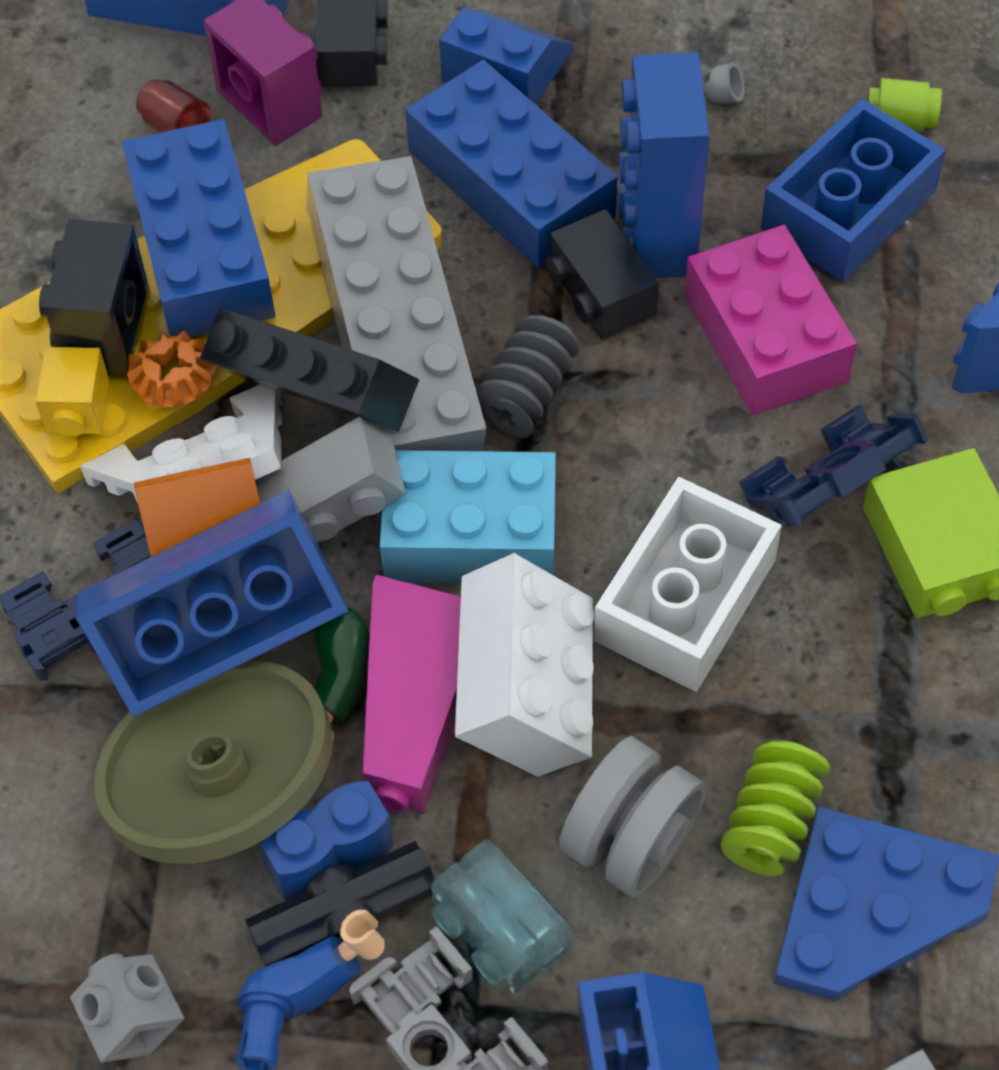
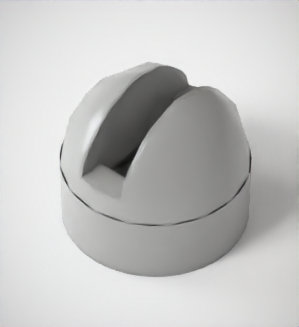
M735 62L721 64L708 71L704 79V92L710 101L716 104L727 105L743 100L745 93L744 79L739 66Z

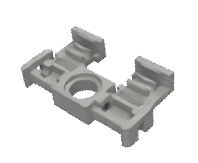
M437 926L429 931V941L400 962L402 969H398L396 959L391 957L385 958L354 981L349 988L353 1005L363 1000L390 1034L386 1038L387 1048L404 1070H548V1060L512 1017L504 1022V1031L498 1035V1038L501 1040L500 1044L489 1050L486 1055L479 1049L474 1053L475 1059L472 1061L471 1051L436 1009L441 1004V999L438 997L453 984L458 989H461L473 979L472 968ZM440 954L457 974V977L453 978L436 955ZM374 981H379V983L376 986L371 987V984ZM423 1036H437L448 1047L446 1057L441 1063L426 1067L413 1060L411 1056L413 1044ZM510 1040L530 1063L529 1066L526 1067L507 1044Z

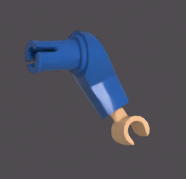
M356 910L345 918L340 929L343 940L335 936L329 937L296 956L263 967L247 978L237 996V1005L244 1014L241 1042L239 1043L235 1061L237 1067L242 1070H276L283 1021L323 1005L361 971L357 955L365 960H372L378 958L383 953L385 940L375 930L378 927V921L367 910Z

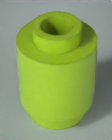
M881 78L879 88L869 87L867 102L914 131L923 133L924 128H937L942 89L930 87L929 82Z

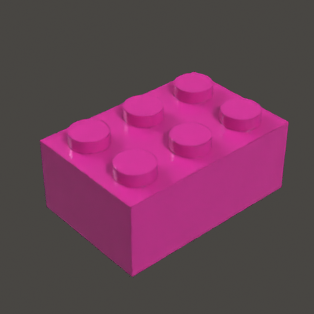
M785 224L688 257L684 297L751 416L849 382L857 343Z

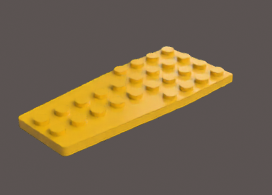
M352 139L244 189L267 269L276 318L263 320V322L310 337L335 320L308 213L307 172L381 161L362 140ZM427 212L438 250L442 246L441 226ZM145 235L138 238L137 242L150 288V296L134 354L140 349L141 339L152 342L159 338L161 331L170 336ZM42 287L0 309V417L57 494L84 479L80 465L122 444H125L130 452L200 412L247 380L215 366L213 382L201 397L180 407L162 408L147 404L138 398L132 391L128 378L109 377L101 434H80L68 437L57 433H46L35 402L45 347H51L50 327L47 318L42 317L39 311V296ZM210 333L190 338L194 340L203 339L206 344ZM178 357L171 359L168 365H160L163 380L172 368H180Z

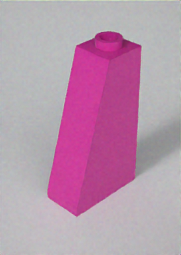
M376 575L372 584L363 777L364 781L370 782L387 811L405 813L408 809L424 814L455 728L461 597Z

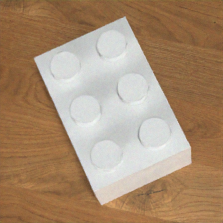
M678 476L595 606L594 642L697 692L774 564L782 525Z
M515 553L462 576L455 737L537 777L592 757V674L594 670V611L592 597Z

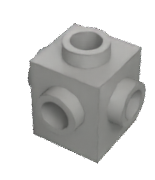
M112 954L100 959L91 966L88 971L89 976L70 996L101 1063L150 1055L184 1020V1016L152 954L132 957Z

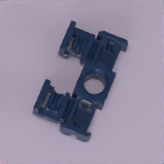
M858 405L820 429L831 453L805 469L808 478L802 476L799 479H795L793 472H788L782 457H776L740 480L739 484L750 506L766 508L772 521L781 525L785 523L787 527L794 528L802 525L801 520L817 508L836 497H845L885 471V465L898 455L918 443L926 444L928 438L917 415L891 414L887 416L891 426L889 427L888 424L870 422L863 406Z
M138 518L94 542L95 551L100 561L109 557L115 564L116 568L111 570V576L151 557L144 526ZM44 571L0 595L2 609L9 615L17 628L14 637L18 648L39 680H48L45 667L87 643L95 653L93 646L76 619V595L65 601V604L62 599L54 602L48 592L52 584Z

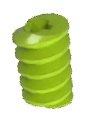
M777 739L768 740L755 749L751 762L753 766L747 770L744 780L745 787L739 791L736 805L738 808L730 815L728 823L730 829L723 834L720 845L724 855L733 863L748 871L774 878L782 876L785 872L780 862H794L799 859L801 850L793 841L806 839L808 827L801 820L813 818L816 807L809 799L821 797L823 785L817 778L828 776L831 767L827 759L819 753L798 743Z

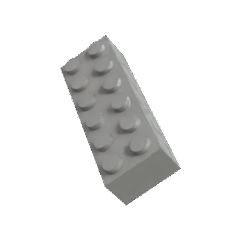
M412 157L307 172L308 213L341 346L380 359L420 379L399 432L373 423L371 424L392 438L395 450L483 451L486 425Z

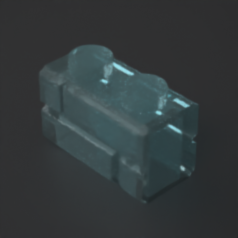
M490 839L483 840L464 855L459 863H454L431 884L433 903L435 905L431 909V913L435 921L450 938L455 939L461 934L476 950L471 955L475 966L493 985L502 980L513 993H518L535 979L543 969H547L565 954L571 946V927Z

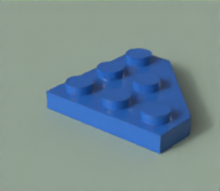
M818 807L774 984L836 1001L857 990L859 984L885 970L890 972L931 950L934 944L960 930L964 932L985 921L990 908L999 864V855Z

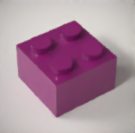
M236 0L204 19L216 90L275 147L323 117L320 101L322 86L317 78L315 62L318 58L316 47L305 33H298L285 21L284 16L276 6L272 4L268 6L263 0Z

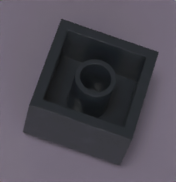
M68 219L62 241L57 240L53 247V274L50 284L42 286L39 296L40 315L47 318L50 327L51 347L100 348L108 376L128 378L129 355L135 353L150 296V288L134 226L132 224Z

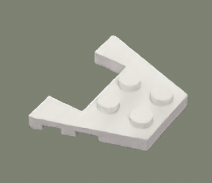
M260 384L232 396L229 400L237 418L225 416L215 419L204 427V433L185 441L180 438L167 440L153 449V455L139 461L135 459L125 444H122L80 465L85 481L93 487L99 485L100 481L105 482L108 492L118 496L131 491L137 501L134 482L249 457L255 480L281 469L282 443L278 426L282 424V415L279 406L282 405L280 392Z

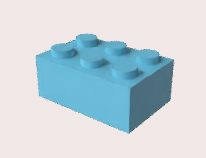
M395 450L406 494L387 504L382 510L380 553L384 577L410 583H461L463 575L512 553L519 555L554 576L556 452Z

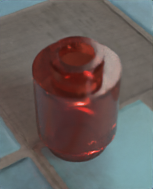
M151 80L142 87L136 101L137 111L141 114L143 121L160 133L210 122L209 105L204 100L170 80Z

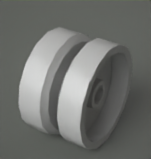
M629 736L620 741L606 755L580 792L564 823L559 838V850L588 868H592L606 860L605 880L631 898L637 899L660 877L684 842L701 810L707 794L708 784L678 765L660 774L661 754L636 738Z

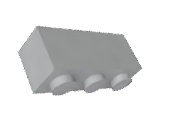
M361 416L281 461V469L255 480L260 503L290 489L317 543L333 538L341 529L365 516L374 515L382 511L387 504L406 494L392 438Z

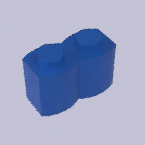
M369 781L352 782L333 790L316 805L314 810L299 811L282 828L259 842L266 868L284 901L303 893L308 882L321 872L343 864L353 865L357 868L389 853L394 846L389 814Z

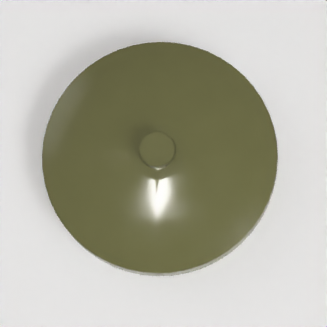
M249 660L135 717L129 711L112 731L99 756L94 776V793L97 806L115 837L127 849L147 859L162 863L193 864L230 856L259 843L288 823L310 800L320 785L331 758L333 746L331 722L319 695L304 677L276 663Z

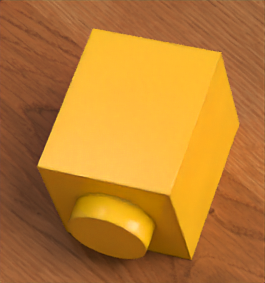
M45 347L35 402L46 433H57L68 437L80 434H101L109 377L100 348Z

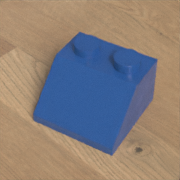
M463 7L439 39L442 82L447 83L484 59L529 100L536 104L573 51V43L490 11Z

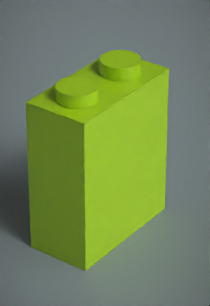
M975 448L877 475L869 480L863 510L916 619L934 613L937 616H947L959 611L967 603L988 597L990 600H999V494Z

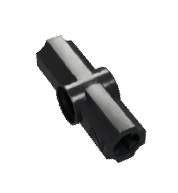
M413 841L357 868L349 864L329 868L311 879L305 886L303 893L245 919V922L259 956L266 967L278 961L296 956L329 937L335 936L343 940L340 931L342 922L350 913L356 910H367L378 921L379 927L382 919L439 893L438 884L422 848L418 846L416 841Z

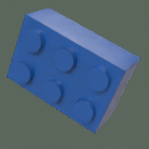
M861 98L765 189L760 229L766 231L785 224L803 256L843 283L936 192L946 150Z

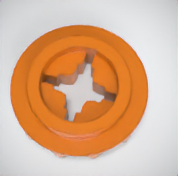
M185 330L178 336H168L164 331H161L159 338L152 342L141 339L139 351L136 354L129 355V370L127 373L130 387L135 395L147 404L162 408L180 407L201 397L208 390L215 376V365L200 359L205 346L204 340L190 338ZM178 357L180 368H172L163 380L160 365H168L171 359Z

